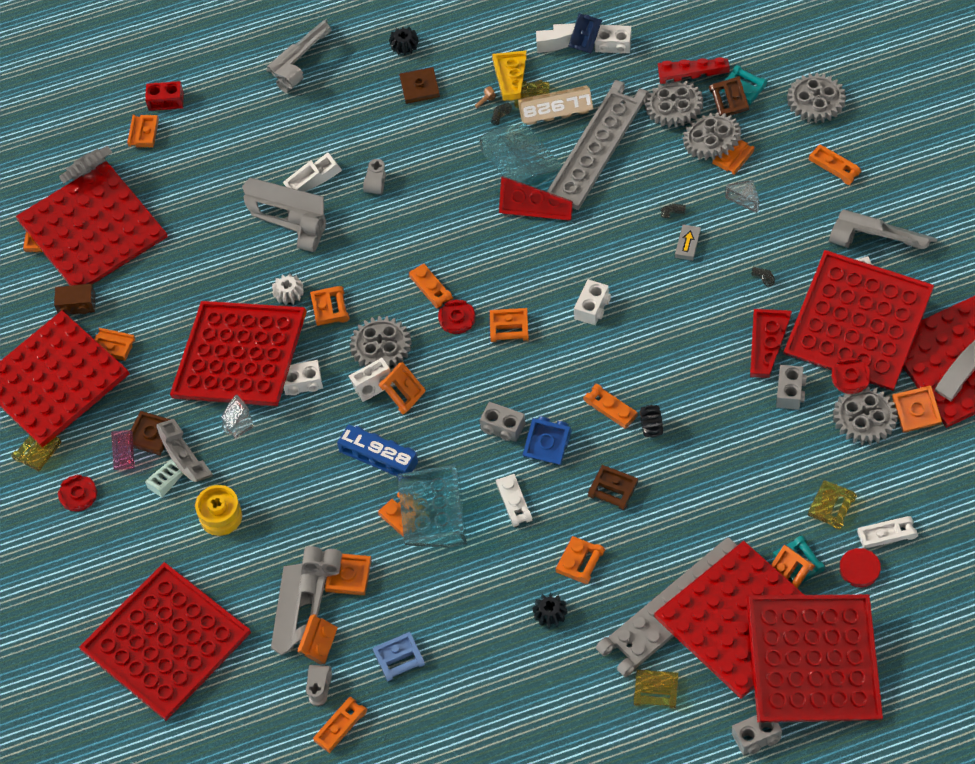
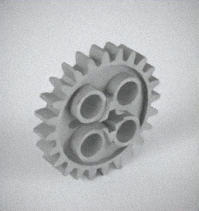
M809 73L808 78L802 75L801 80L796 79V83H791V88L788 89L787 100L788 106H791L790 111H795V116L801 115V120L806 117L807 122L814 119V122L817 123L818 119H820L824 123L825 118L831 121L832 116L837 117V113L842 112V108L845 107L846 95L845 89H842V84H838L837 79L832 81V76L825 78V74L820 77L818 73L815 76Z
M671 80V84L667 82L664 86L658 84V89L652 88L653 93H648V98H646L645 106L647 115H650V120L654 119L655 124L660 122L661 126L668 124V128L672 124L677 127L678 123L684 126L685 121L691 123V118L697 119L696 114H701L700 109H703L704 104L702 92L699 91L698 87L694 88L693 83L688 85V81L682 84L681 81L674 83Z
M719 112L715 116H712V113L709 114V117L702 115L703 119L697 118V122H691V127H686L687 132H683L684 137L682 139L685 150H687L688 154H692V157L698 156L699 160L702 157H705V160L712 157L714 160L717 155L722 158L723 153L728 155V150L734 151L733 146L739 145L738 141L741 140L740 135H742L737 120L732 119L731 115L726 117V113L719 116Z
M107 145L100 150L97 148L91 153L83 155L66 168L67 171L61 174L59 178L64 184L71 179L74 181L80 176L88 174L104 162L105 158L112 151Z
M378 316L377 321L371 317L370 323L364 320L365 326L358 325L359 331L354 330V336L350 337L351 354L354 356L355 362H359V366L365 364L366 367L383 358L389 368L391 365L396 367L397 362H404L403 357L408 358L407 352L411 351L410 333L407 332V327H402L401 321L396 324L395 318L389 321L388 316L384 320H381V317Z
M868 386L862 392L856 394L844 393V397L839 396L838 402H835V409H833V422L836 423L835 428L840 429V435L846 433V440L852 437L853 443L860 440L861 445L865 441H868L869 445H871L872 440L879 443L880 437L886 440L887 434H892V429H895L898 418L897 409L894 408L895 403L890 402V396L884 398V391L878 394L877 388L870 391Z

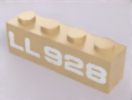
M587 85L518 99L521 120L523 123H527V125L536 124L539 120L552 121L554 117L558 116L567 118L572 116L573 113L586 114L589 113V110L593 109L591 92Z

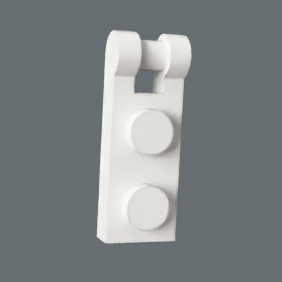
M515 474L497 479L496 484L513 527L518 526L519 523L524 521L526 523L531 522L532 516Z
M911 516L860 527L857 530L864 549L904 539L912 540L918 537L917 530L913 528L914 522Z

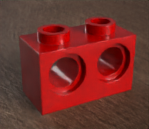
M181 81L146 84L145 101L148 110L183 109L184 91Z

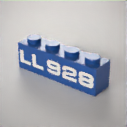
M348 424L337 442L340 453L406 481L418 464L417 453L413 449L399 446L392 440L387 441L378 434L368 433L359 426L354 427Z

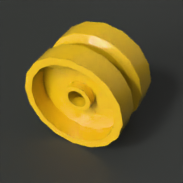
M224 485L210 486L203 490L196 499L195 509L201 526L209 534L216 536L227 535L236 530L240 525L243 516L237 495L231 488Z

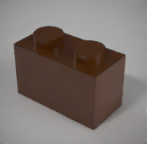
M92 284L55 287L54 306L57 313L61 310L67 315L95 312L96 294Z

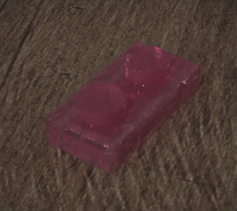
M132 430L112 431L114 470L135 469Z

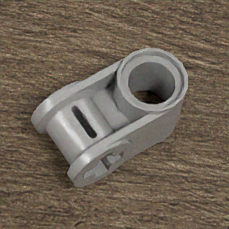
M374 159L370 161L363 184L364 192L383 193L386 172L382 160Z
M309 665L306 693L313 706H321L327 701L329 684L332 678L331 666Z

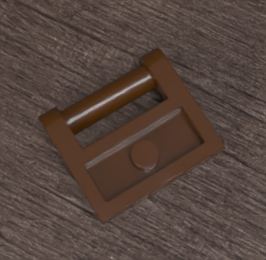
M739 76L709 86L719 116L726 113V117L749 110ZM722 89L725 90L730 108L724 109L719 92Z
M602 465L589 489L588 497L601 499L619 506V509L625 511L638 484V478ZM599 486L623 495L622 499L599 491Z

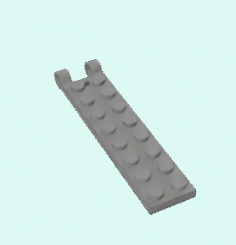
M615 80L547 192L572 200L573 208L579 210L641 106L646 103L649 91L639 88L633 98L622 94L625 83Z
M729 537L724 539L609 637L603 638L597 644L596 650L602 656H606L617 646L628 657L618 665L617 670L624 677L629 676L638 666L674 637L654 617V613L728 554L737 544Z

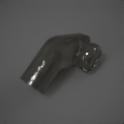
M504 103L494 109L491 123L495 126L499 125L501 118L511 112L512 105Z
M674 203L661 208L660 216L661 218L669 219L670 212L685 214L686 205Z
M753 266L751 276L760 277L767 287L774 285L775 277L770 270Z

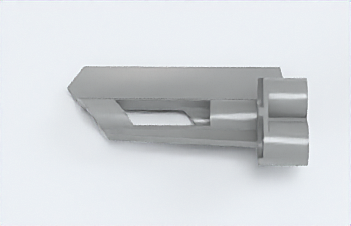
M327 19L319 23L300 41L289 46L267 65L266 71L271 72L278 79L276 81L277 86L284 93L290 91L303 80L302 70L293 64L319 39H323L332 31L327 23Z
M250 177L242 188L245 193L244 202L251 215L297 232L296 248L315 252L326 229L324 197ZM258 202L285 209L288 212V216L286 218H279L264 214L260 211Z
M845 209L841 211L829 238L830 243L847 248L853 242L856 230L902 241L906 245L919 249H925L929 246L930 242H937L938 240L934 237L889 225L883 220Z
M308 546L304 549L301 564L283 567L271 649L281 656L292 650L294 645L301 641L307 624L296 630L300 607L312 604L310 615L315 614L318 617L326 576L337 575L340 572L341 551L337 549L322 551L318 547Z

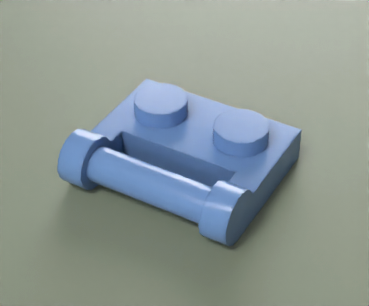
M410 632L372 648L387 682L393 680L394 676L417 666L420 668L425 665ZM414 655L415 659L389 670L388 665Z

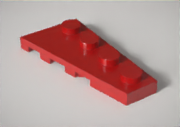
M722 57L713 60L701 58L697 61L681 60L679 62L663 61L658 63L660 84H665L666 80L673 79L674 82L682 81L681 78L687 76L694 79L699 78L701 74L712 76L730 72L728 59Z
M504 176L501 177L499 213L562 220L572 219V200Z
M754 309L750 377L770 378L792 316V311Z

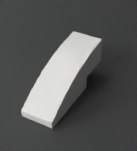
M576 23L553 25V30L536 31L537 53L568 47Z
M326 153L315 163L310 160L283 183L286 187L305 192L331 179L341 172L342 169L329 153Z

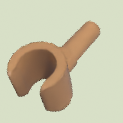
M491 86L484 90L485 96L475 104L476 108L480 107L487 100L492 101L495 99L496 95Z

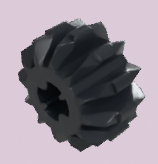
M402 27V29L396 28L395 32H391L389 43L393 52H396L398 55L401 53L406 55L408 52L412 54L413 50H417L419 39L415 30H412L410 27L407 29Z
M658 405L641 407L640 418L643 435L651 438L662 435L663 422L660 407Z
M550 593L549 597H546L542 594L541 600L536 599V606H533L532 609L534 619L539 621V625L547 624V627L550 629L551 624L558 627L559 621H565V615H567L566 602L564 600L561 601L559 595L553 597V594Z

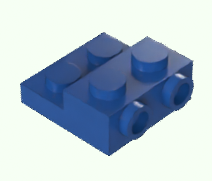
M546 417L532 418L523 456L561 466L565 449L568 447L571 427L568 426V423L557 421V424L549 422L550 419Z

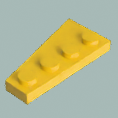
M527 50L492 54L503 101L521 99Z

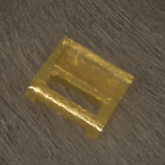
M29 436L20 448L12 453L11 457L17 462H22L39 472L62 443L60 438L55 437L43 448L36 442L28 453L24 455L35 441Z
M824 480L808 511V516L828 523L835 529H841L851 503L856 500L857 494ZM839 496L844 497L845 499L837 516H832L831 513Z
M637 670L634 705H661L676 709L678 673ZM641 693L666 694L670 695V698L642 696Z

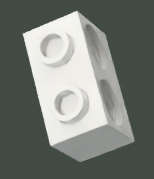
M600 25L595 41V52L630 53L631 26Z
M588 279L574 307V319L596 326L598 319L603 317L605 304L608 305L611 299L609 286Z
M380 358L349 375L353 387L362 402L384 391L378 385L391 373V370L383 358Z
M318 360L290 365L284 385L285 395H297L306 391L315 392L323 388Z

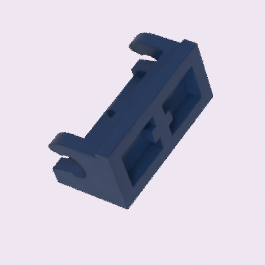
M579 13L568 47L591 54L602 20Z

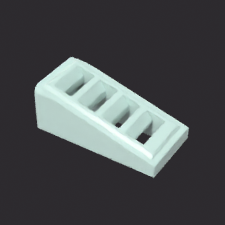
M171 459L151 475L145 483L148 489L163 498L181 478L183 473L180 469L177 472L172 469L173 466L178 467Z

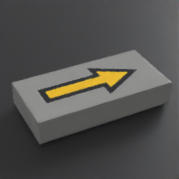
M682 225L675 258L694 260L701 227Z

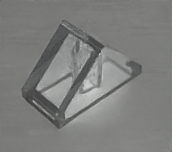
M753 180L727 184L725 189L726 199L755 213L759 211V197Z

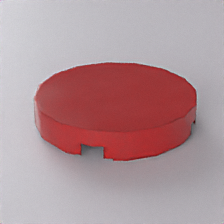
M451 300L445 303L442 309L440 308L438 321L442 329L448 333H464L471 329L475 323L474 308L464 300Z
M848 357L841 359L832 369V382L843 393L856 394L862 392L870 383L871 371L869 366L858 358Z
M74 475L62 482L58 490V498L65 509L79 512L87 509L94 503L98 492L94 481L90 477Z
M855 548L849 550L840 561L842 579L851 583L854 587L870 586L880 575L881 563L878 557L867 549Z

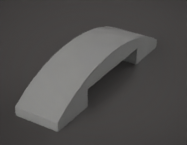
M975 340L959 355L935 388V392L949 401L953 400L962 389L964 382L975 371Z
M174 419L157 424L160 438L168 454L185 476L194 482L212 477L213 474L204 461H198L183 440V431Z

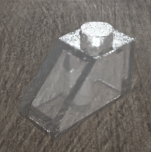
M235 395L221 416L223 430L227 435L231 434L234 439L254 427L248 407L238 395Z

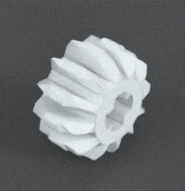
M282 274L281 279L276 278V283L272 284V293L279 303L284 302L287 305L291 302L294 305L295 300L300 301V296L303 295L304 290L303 283L297 275L292 277L289 274L285 277Z

